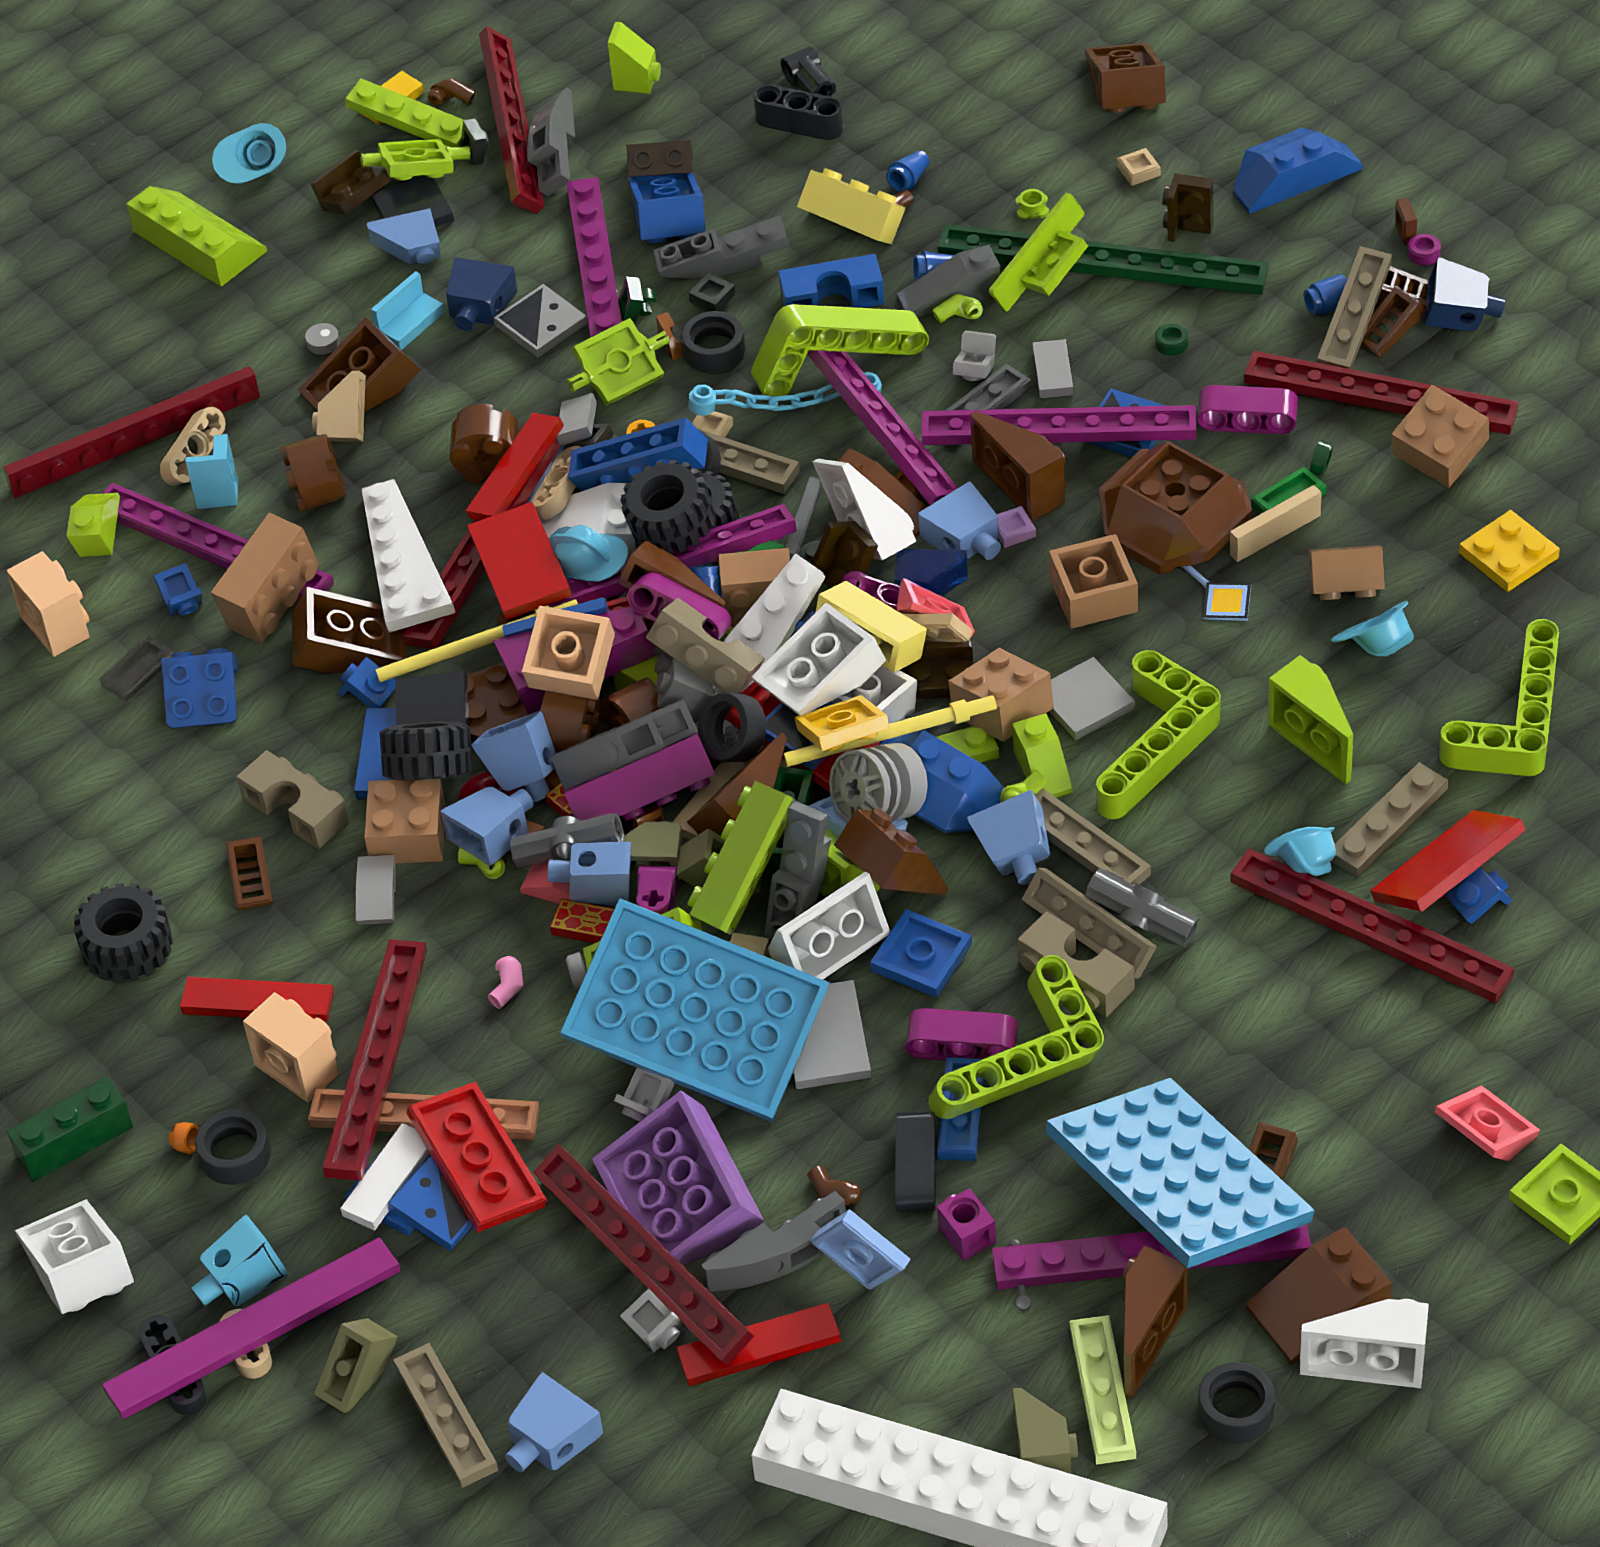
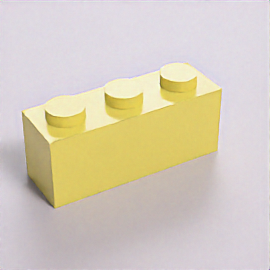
M824 168L823 173L810 171L797 207L877 241L892 244L906 209L895 203L897 197L882 191H878L877 195L869 193V185L851 179L850 184L841 181L842 174Z
M847 581L819 594L816 612L825 603H828L872 635L886 659L882 666L894 673L921 659L927 632L925 627Z

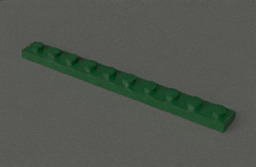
M944 224L937 249L938 253L956 255L963 251L990 245L998 263L1009 264L1032 234ZM1085 241L1088 245L1087 249L1068 271L1263 295L1268 274V262Z

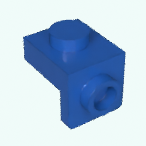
M186 563L154 575V581L170 616L177 613L181 616L190 614L198 609L199 604H202L203 594L201 589L197 588Z
M366 657L358 667L352 663L339 678L344 685L337 693L343 697L349 691L369 708H380L396 688V680L392 678L380 683L376 669L380 667Z
M1481 866L1445 894L1462 916L1471 924L1499 900L1506 905L1513 901L1505 892L1509 887L1506 881L1495 870L1489 874Z

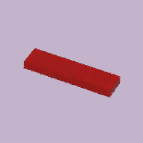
M538 413L531 414L512 442V446H509L466 509L470 519L480 521L507 511L564 427L560 417Z
M187 977L180 1008L182 1014L247 1018L275 992L286 1000L292 999L297 1002L304 1013L313 1019L320 1018L324 1022H328L334 989L333 985Z
M825 1303L747 1326L746 1328L754 1337L728 1366L701 1340L676 1348L688 1387L839 1343L841 1339L829 1303Z

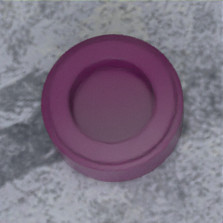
M1419 234L1409 240L1407 256L1413 263L1430 265L1435 263L1438 257L1440 258L1441 243L1435 236Z

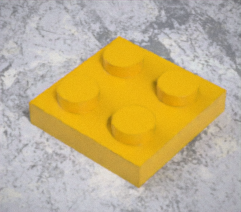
M1509 510L1459 544V554L1507 592L1558 559L1560 551L1558 546L1512 510Z
M862 695L795 717L797 730L822 751L839 750L847 742L856 739H872L879 734L878 732L889 729L887 715Z

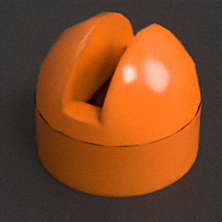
M188 1122L175 1124L171 1128L172 1131L168 1134L169 1145L178 1152L194 1153L196 1151L195 1139L199 1126Z

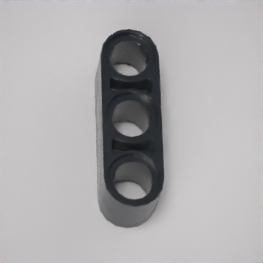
M768 84L762 85L754 91L755 119L760 126L822 140L836 139L843 132L841 103L833 97Z
M935 1112L896 1113V1211H936Z

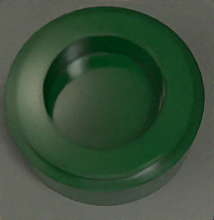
M1165 324L1157 329L1155 333V347L1160 353L1174 356L1183 353L1188 348L1189 335L1183 326Z
M1319 440L1310 464L1309 471L1320 476L1325 474L1333 452L1332 443Z

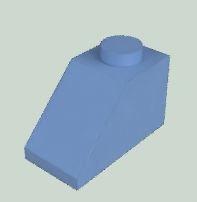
M430 208L367 223L370 243L408 264H425L441 257L440 243Z

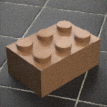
M270 512L267 514L211 591L228 629L260 644L265 641L269 634L276 630L280 618L289 607L294 605L300 590L307 581H310L315 576L319 566V562L304 529Z

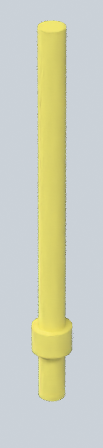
M575 599L552 608L563 609L577 605L578 602ZM538 609L535 610V614L523 617L521 619L506 624L537 616ZM506 624L378 668L376 672L381 683L494 643L493 640L504 638L502 626Z
M991 695L970 702H966L964 699L952 702L948 708L890 723L889 729L878 732L879 734L872 739H856L845 743L843 748L835 751H822L814 744L783 753L786 766L790 767L954 721L955 724L970 720V716L997 709L994 696Z

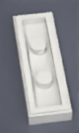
M403 1123L366 1172L363 1180L358 1183L340 1208L343 1217L374 1231L389 1212V1202L422 1166L430 1154L415 1128Z

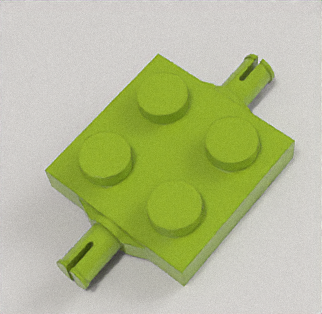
M441 139L378 143V153H361L360 159L362 167H385L390 178L393 177L397 180H409L413 176L419 175L439 178L446 173H453V160H469L470 149L468 146L450 148V146L444 145Z
M629 318L575 345L572 353L579 362L582 373L566 380L570 391L575 392L590 384L597 391L605 406H608L661 379L664 371L656 360L655 350L670 344V339L666 336L667 333L662 331L647 339L637 330L633 321Z

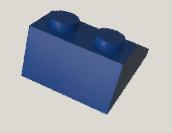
M693 173L628 177L636 224L641 240H647L649 243H660L665 241L666 237L679 236V238L685 239L706 231L703 195Z

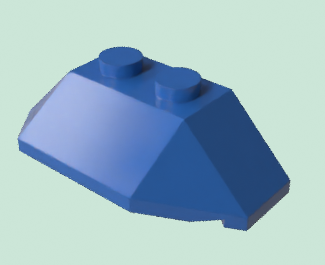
M1299 128L1245 150L1234 185L1233 195L1246 211L1251 214L1359 171L1363 168V164L1345 144L1320 132Z
M925 730L887 739L881 743V745L889 743L905 744L911 747L921 758L926 770L928 788L925 802L914 816L943 833L974 831L967 817L1000 803V794L1004 787L985 765Z

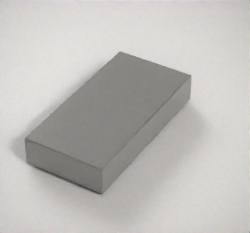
M1066 339L1032 342L1040 398L1073 395Z
M593 393L561 403L559 417L564 427L557 436L560 445L563 446L592 436L597 406Z

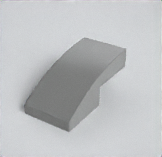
M395 855L358 857L356 874L357 924L394 923V892H396Z

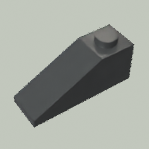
M990 245L957 253L898 292L897 299L903 310L912 311L917 317L932 314V309L955 294L973 297L978 301L991 298L989 288L1001 274L1000 265Z

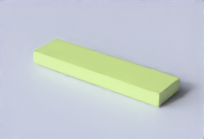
M1109 1315L1070 1320V1332L1096 1465L1136 1459V1448Z

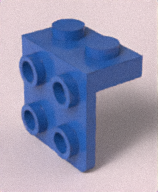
M211 649L206 651L207 654L194 656L192 652L173 653L172 658L161 659L166 723L169 727L185 728L226 724L237 720L234 673L239 671L238 659L232 652H228L227 649Z

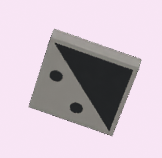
M542 284L495 316L494 322L497 328L539 358L587 325V317L546 285Z

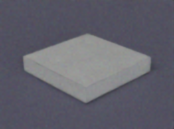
M1094 657L1051 679L1054 708L1049 712L1075 741L1135 709V701Z

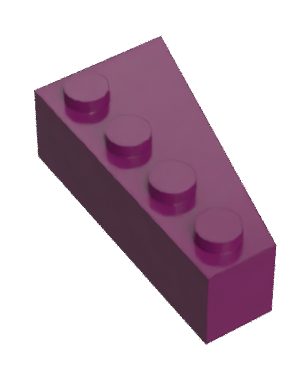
M631 607L596 615L609 618L615 633L603 680L620 673L621 670L633 667L656 656L653 643L646 638L649 632L640 614ZM533 631L493 640L527 714L541 709L546 690L529 688L522 673Z
M695 733L686 737L685 740L668 745L662 750L617 768V770L565 790L564 794L574 817L580 821L617 813L619 817L623 816L624 821L644 813L642 806L656 801L657 806H661L678 798L676 791L689 786L692 792L710 784L709 777L715 775V772L698 734Z

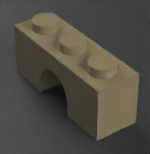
M675 599L660 612L646 638L722 692L740 694L750 685L751 677L759 670L765 658L737 638L730 643L714 639L702 627L707 617L681 599Z
M268 750L263 752L236 776L242 799L267 816L281 805L294 804L288 810L293 833L318 850L349 823L345 808L346 802L338 792L327 790L312 775L308 773L304 775L295 769L286 758H278Z
M1046 911L1018 938L1019 962L1027 971L1032 973L1039 960L1044 956L1056 955L1061 957L1068 964L1091 1010H1095L1107 1018L1135 990L1134 966L1105 948L1095 958L1087 961L1071 958L1076 953L1075 929ZM1042 973L1046 980L1055 982L1052 976Z

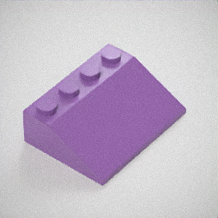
M679 1091L592 1159L608 1192L682 1265L730 1246L742 1233L747 1230H753L764 1222L706 1108L682 1091Z

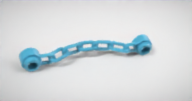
M865 372L864 374L881 393L882 384L878 376L874 373ZM832 384L818 390L775 397L752 395L735 389L712 390L707 385H697L689 394L688 407L692 413L700 416L713 413L717 404L782 411L824 403L841 395L835 392L824 397L823 392L833 389ZM716 395H725V399H716ZM736 395L746 397V403L736 401ZM814 395L815 400L801 402L800 398ZM756 400L769 401L768 404H755ZM791 400L792 405L778 406V401Z

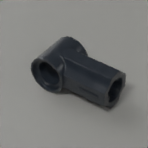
M811 46L781 58L782 72L790 84L797 83L804 92L831 97L836 92V83L821 67L820 59Z

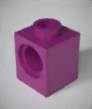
M970 1188L960 1194L950 1195L937 1206L938 1228L963 1261L996 1243L995 1220Z

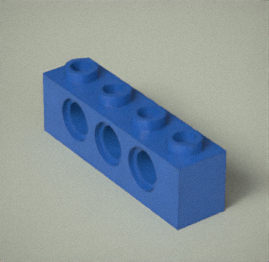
M685 417L572 450L568 479L581 491H585L605 483H632L631 477L635 473L640 474L643 472L642 468L648 465L650 467L656 466V462L660 461L668 464L670 460H677L679 465L686 462L691 465L692 469L696 468L698 470L705 468L708 439Z

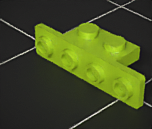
M1065 193L989 288L990 295L1001 310L1009 311L1026 288L1050 296L1087 249L1088 245L1083 238L1070 234L1084 216V211L1072 194Z

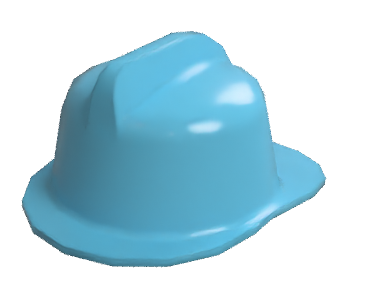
M266 123L255 124L229 135L220 141L214 149L212 157L214 170L220 178L236 184L248 182L268 174L276 169L285 157V138L278 128Z
M576 525L563 534L555 533L553 536V541L556 544L555 555L565 578L601 582L617 574L626 564L629 555L628 546L622 539L598 533L588 526Z
M1408 601L1401 602L1380 616L1338 633L1331 641L1340 642L1353 638L1369 654L1388 656L1412 642L1414 638L1402 610L1406 607Z
M1304 827L1290 831L1268 843L1264 848V852L1270 856L1281 857L1287 866H1290L1298 873H1310L1313 876L1327 874L1331 871L1330 861L1336 856V848L1331 835L1335 828Z

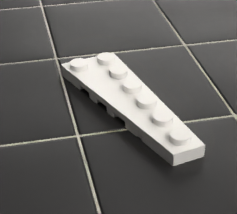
M392 479L362 488L383 613L388 631L393 632L454 614L455 609L395 480Z
M795 554L723 642L730 643L737 638L765 658L761 665L762 667L791 637L796 623L804 615L825 579L823 572ZM713 685V696L718 693H724ZM724 720L723 736L727 745L737 727Z

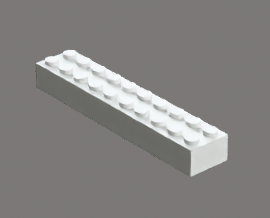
M780 1389L751 1455L755 1481L974 1547H1160L1167 1530V1502L784 1389Z

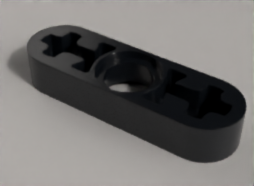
M154 1315L147 1318L139 1328V1336L149 1359L182 1342L171 1319L163 1315ZM160 1331L166 1342V1346L160 1348L156 1337L153 1336V1333ZM201 1378L187 1385L193 1397L186 1399L180 1389L167 1396L177 1413L192 1415L204 1407L207 1396Z

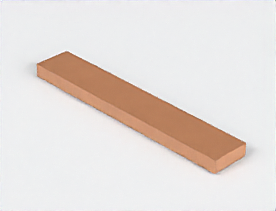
M315 1088L308 1117L310 1127L334 1129L345 1090ZM387 1093L377 1131L396 1132L402 1123L414 1128L406 1114L408 1106L436 1095ZM487 1099L510 1139H535L540 1112L538 1101Z

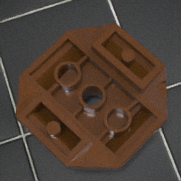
M1169 441L1153 449L1139 450L1099 488L1104 537L1116 534L1125 555L1158 574L1174 571V567L1191 566L1209 561L1230 541L1231 530L1252 519V509L1245 483Z

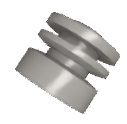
M889 743L871 748L846 751L836 759L831 768L829 779L832 802L836 811L846 822H849L856 809L872 811L874 808H877L887 813L893 820L909 818L922 807L928 788L926 770L921 758L911 747L902 743Z

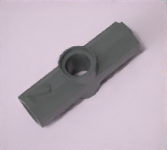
M617 813L583 821L571 816H562L553 822L550 829L510 838L512 859L517 868L549 860L570 861L571 846L573 844L624 842V832Z
M1100 867L1087 886L1085 896L1120 914L1119 917L1146 931L1150 929L1177 945L1186 947L1197 929L1200 920L1197 917L1164 901V897L1137 883L1134 886L1123 880V878Z

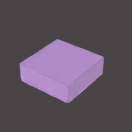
M1022 506L997 514L999 540L1004 548L1036 537V528Z

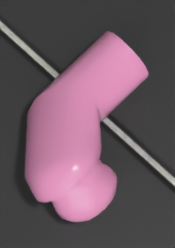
M512 956L500 958L495 965V970L499 971L501 983L488 995V999L498 1009H501L523 987L521 964Z

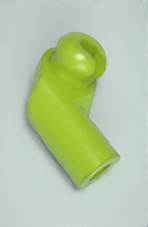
M955 294L931 311L936 320L941 324L953 315L967 319H977L982 315L983 308L977 299L962 294Z
M1035 770L1023 782L1006 786L1000 794V803L1029 790H1032L1034 795H1036L1049 782L1038 770Z
M461 847L459 848V864L477 865L483 874L490 879H497L504 873L505 863L502 858L490 866Z

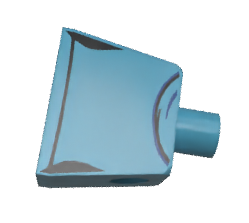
M245 1215L201 1254L200 1260L209 1274L191 1288L204 1306L223 1292L234 1306H239L289 1273L267 1239L250 1218Z

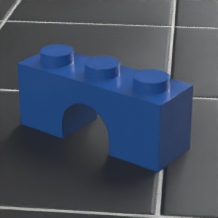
M876 254L778 271L780 294L784 307L792 304L819 306L822 298L833 294L846 297L853 308H866L885 304L883 279Z

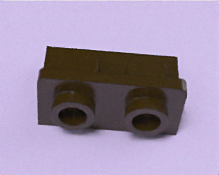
M690 140L626 145L629 177L690 174L693 171V146Z
M354 150L311 183V187L323 211L346 215L391 181L387 171L371 166L362 167L361 152Z
M1174 173L1171 186H1165L1162 198V205L1167 206L1163 217V228L1168 229V241L1175 242L1179 229L1211 234L1214 225L1213 179Z
M856 521L830 522L823 533L810 564L823 572L825 576L823 582L831 589L841 584L843 576L849 572L857 571L866 574L879 545ZM857 582L856 587L859 588L860 583Z
M972 642L924 643L921 659L902 668V672L917 680L916 699L951 698L949 680L973 665Z

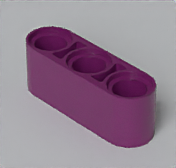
M1209 385L1204 387L1199 395L1197 422L1202 428L1211 431L1287 434L1292 432L1296 426L1298 397L1293 391L1283 388Z
M649 572L643 575L628 591L627 600L630 607L635 612L654 622L666 606L679 598L707 617L705 621L713 624L715 631L708 628L706 622H704L702 627L714 639L719 641L731 626V617L722 606L659 573ZM643 588L648 589L653 595V598L647 596Z
M928 1008L917 1009L910 1014L905 1049L911 1056L920 1059L946 1061V1057L985 1059L1016 1047L1019 1024L1015 1018L1006 1014Z

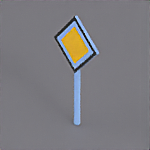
M1182 566L1206 588L1203 619L1248 621L1251 583L1209 582L1192 566Z

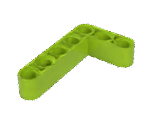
M787 305L781 308L775 315L754 361L751 375L762 395L772 397L784 396L789 393L808 350L914 355L926 348L929 343V336L916 314L908 310Z
M1537 619L1532 621L1526 629L1516 726L1468 721H1451L1446 723L1442 727L1440 735L1439 757L1442 764L1453 769L1521 776H1535L1544 770L1559 629L1554 622L1547 619Z
M1152 650L1141 651L1134 656L1132 660V687L1134 692L1167 713L1098 777L1096 782L1097 810L1102 817L1107 819H1118L1126 815L1220 724L1221 695L1219 690L1160 653Z
M1056 955L1044 956L1039 960L1027 983L1029 992L1051 1033L942 1076L930 1094L928 1101L931 1111L935 1112L936 1116L943 1119L957 1117L1081 1068L1092 1061L1103 1044L1104 1035L1064 959ZM1042 973L1052 976L1055 982L1045 980ZM1059 1006L1068 1008L1072 1015H1066L1061 1012ZM1076 1039L1085 1041L1089 1048L1079 1046ZM1043 1052L1051 1053L1056 1058V1061L1046 1059ZM1009 1065L1018 1066L1023 1071V1074L1014 1073ZM976 1078L985 1079L989 1083L990 1088L979 1085ZM942 1091L953 1093L957 1101L948 1100L944 1097Z

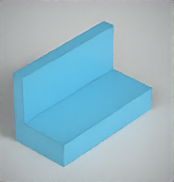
M415 271L375 305L371 311L374 325L402 350L444 314L443 303L423 292L421 276Z
M214 435L213 455L186 457V465L197 509L238 505V478L228 435Z

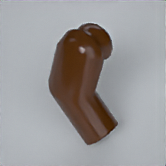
M448 78L431 86L428 100L433 105H441L443 101L455 97L469 105L474 99L476 91L453 78Z

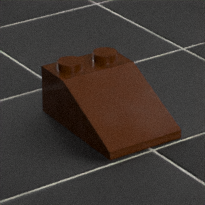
M1147 42L1085 48V57L1095 95L1102 109H1107V112L1117 113L1125 111L1126 107L1138 106L1139 109H1154L1157 107V104L1166 103L1165 65Z
M365 317L305 381L298 391L318 410V403L351 371H360L366 375L365 412L399 394L421 369L385 333Z
M977 411L970 414L972 462L1017 507H1023L1031 522L1065 504L1066 480L1064 478V464L1066 459L1058 446H1053L1043 435Z
M306 587L292 613L293 666L323 673L345 672L352 663L358 667L367 657L381 668L407 658L406 642L402 636L406 628L389 632L385 623L383 607L380 604Z
M783 732L758 751L754 757L749 759L687 821L698 835L709 828L721 836L729 819L736 821L742 807L737 806V802L746 785L752 788L754 782L757 781L771 788L774 787L787 740Z
M874 808L872 811L855 810L834 844L837 849L863 872L869 873L871 879L882 889L946 895L949 890L928 856L915 845L917 840L912 835L903 830H898L891 824L893 819L880 809Z
M1343 1227L1312 1244L1246 1302L1245 1308L1288 1362L1293 1364L1300 1360L1302 1324L1391 1299L1392 1282L1349 1230Z
M1145 1245L1137 1258H1130L1123 1272V1279L1126 1280V1288L1123 1295V1301H1125L1124 1382L1125 1396L1131 1399L1187 1309V1268L1179 1260Z

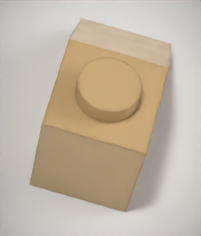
M351 371L318 403V412H314L312 416L313 432H317V435L326 434L329 441L363 442L366 375L360 371Z

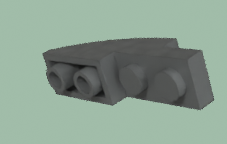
M567 87L547 101L537 111L528 135L527 161L537 167L539 192L546 196L551 195L570 181L567 144L575 138L572 91Z
M779 215L719 237L715 228L654 249L653 251L661 277L696 279L703 278L707 273L714 276H722L763 266L760 256L788 247L789 242L783 221Z
M681 699L554 754L550 758L564 790L662 750L668 745L698 733L684 699Z
M797 801L788 807L780 869L772 875L764 932V936L773 939L779 928L816 904L829 854L831 839L825 837L828 814Z
M834 1191L825 1198L815 1200L806 1211L794 1219L784 1221L775 1232H772L765 1223H762L753 1230L745 1231L734 1243L722 1251L714 1252L701 1264L704 1286L710 1292L750 1287L782 1277L813 1262L824 1255V1253L814 1246L810 1240L817 1230L846 1212L845 1200Z

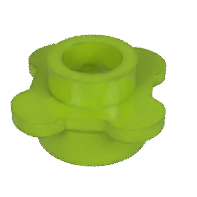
M1037 189L1023 191L1016 198V204L1019 205L1017 216L1021 219L1046 217L1049 214V208L1045 204L1048 201V197Z

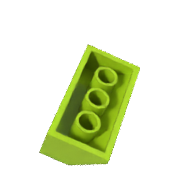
M149 186L126 203L133 232L220 287L267 252L265 245L180 192Z
M757 781L754 782L752 788L747 785L745 786L737 802V806L742 807L736 821L729 819L720 837V839L725 841L720 853L713 852L706 864L704 872L709 874L703 888L698 885L695 887L688 901V906L692 907L689 915L730 935L734 933L786 826L788 807L796 801L794 798Z

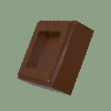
M1408 197L1397 199L1395 203L1394 224L1404 245H1408L1409 240L1416 236L1417 218Z

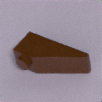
M849 449L838 462L849 463L903 509L913 522L914 530L912 532L916 538L920 534L918 513L927 507L878 462Z
M648 541L642 543L630 555L619 581L620 585L630 589L643 575L655 572L723 608L726 604L718 594L677 557ZM643 588L645 594L653 598L651 592L648 589ZM705 621L708 628L714 630L713 624Z

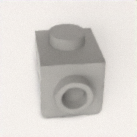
M964 331L962 334L961 352L953 363V374L961 375L963 379L968 381L986 379L994 367L996 335Z
M636 1068L624 1097L617 1094L614 1101L624 1107L623 1115L641 1122L645 1116L650 1115L667 1101L675 1083L668 1078Z
M650 1289L644 1292L620 1315L621 1319L653 1352L660 1346L663 1349L667 1348L680 1335L678 1329L682 1326L679 1317L674 1312H671Z

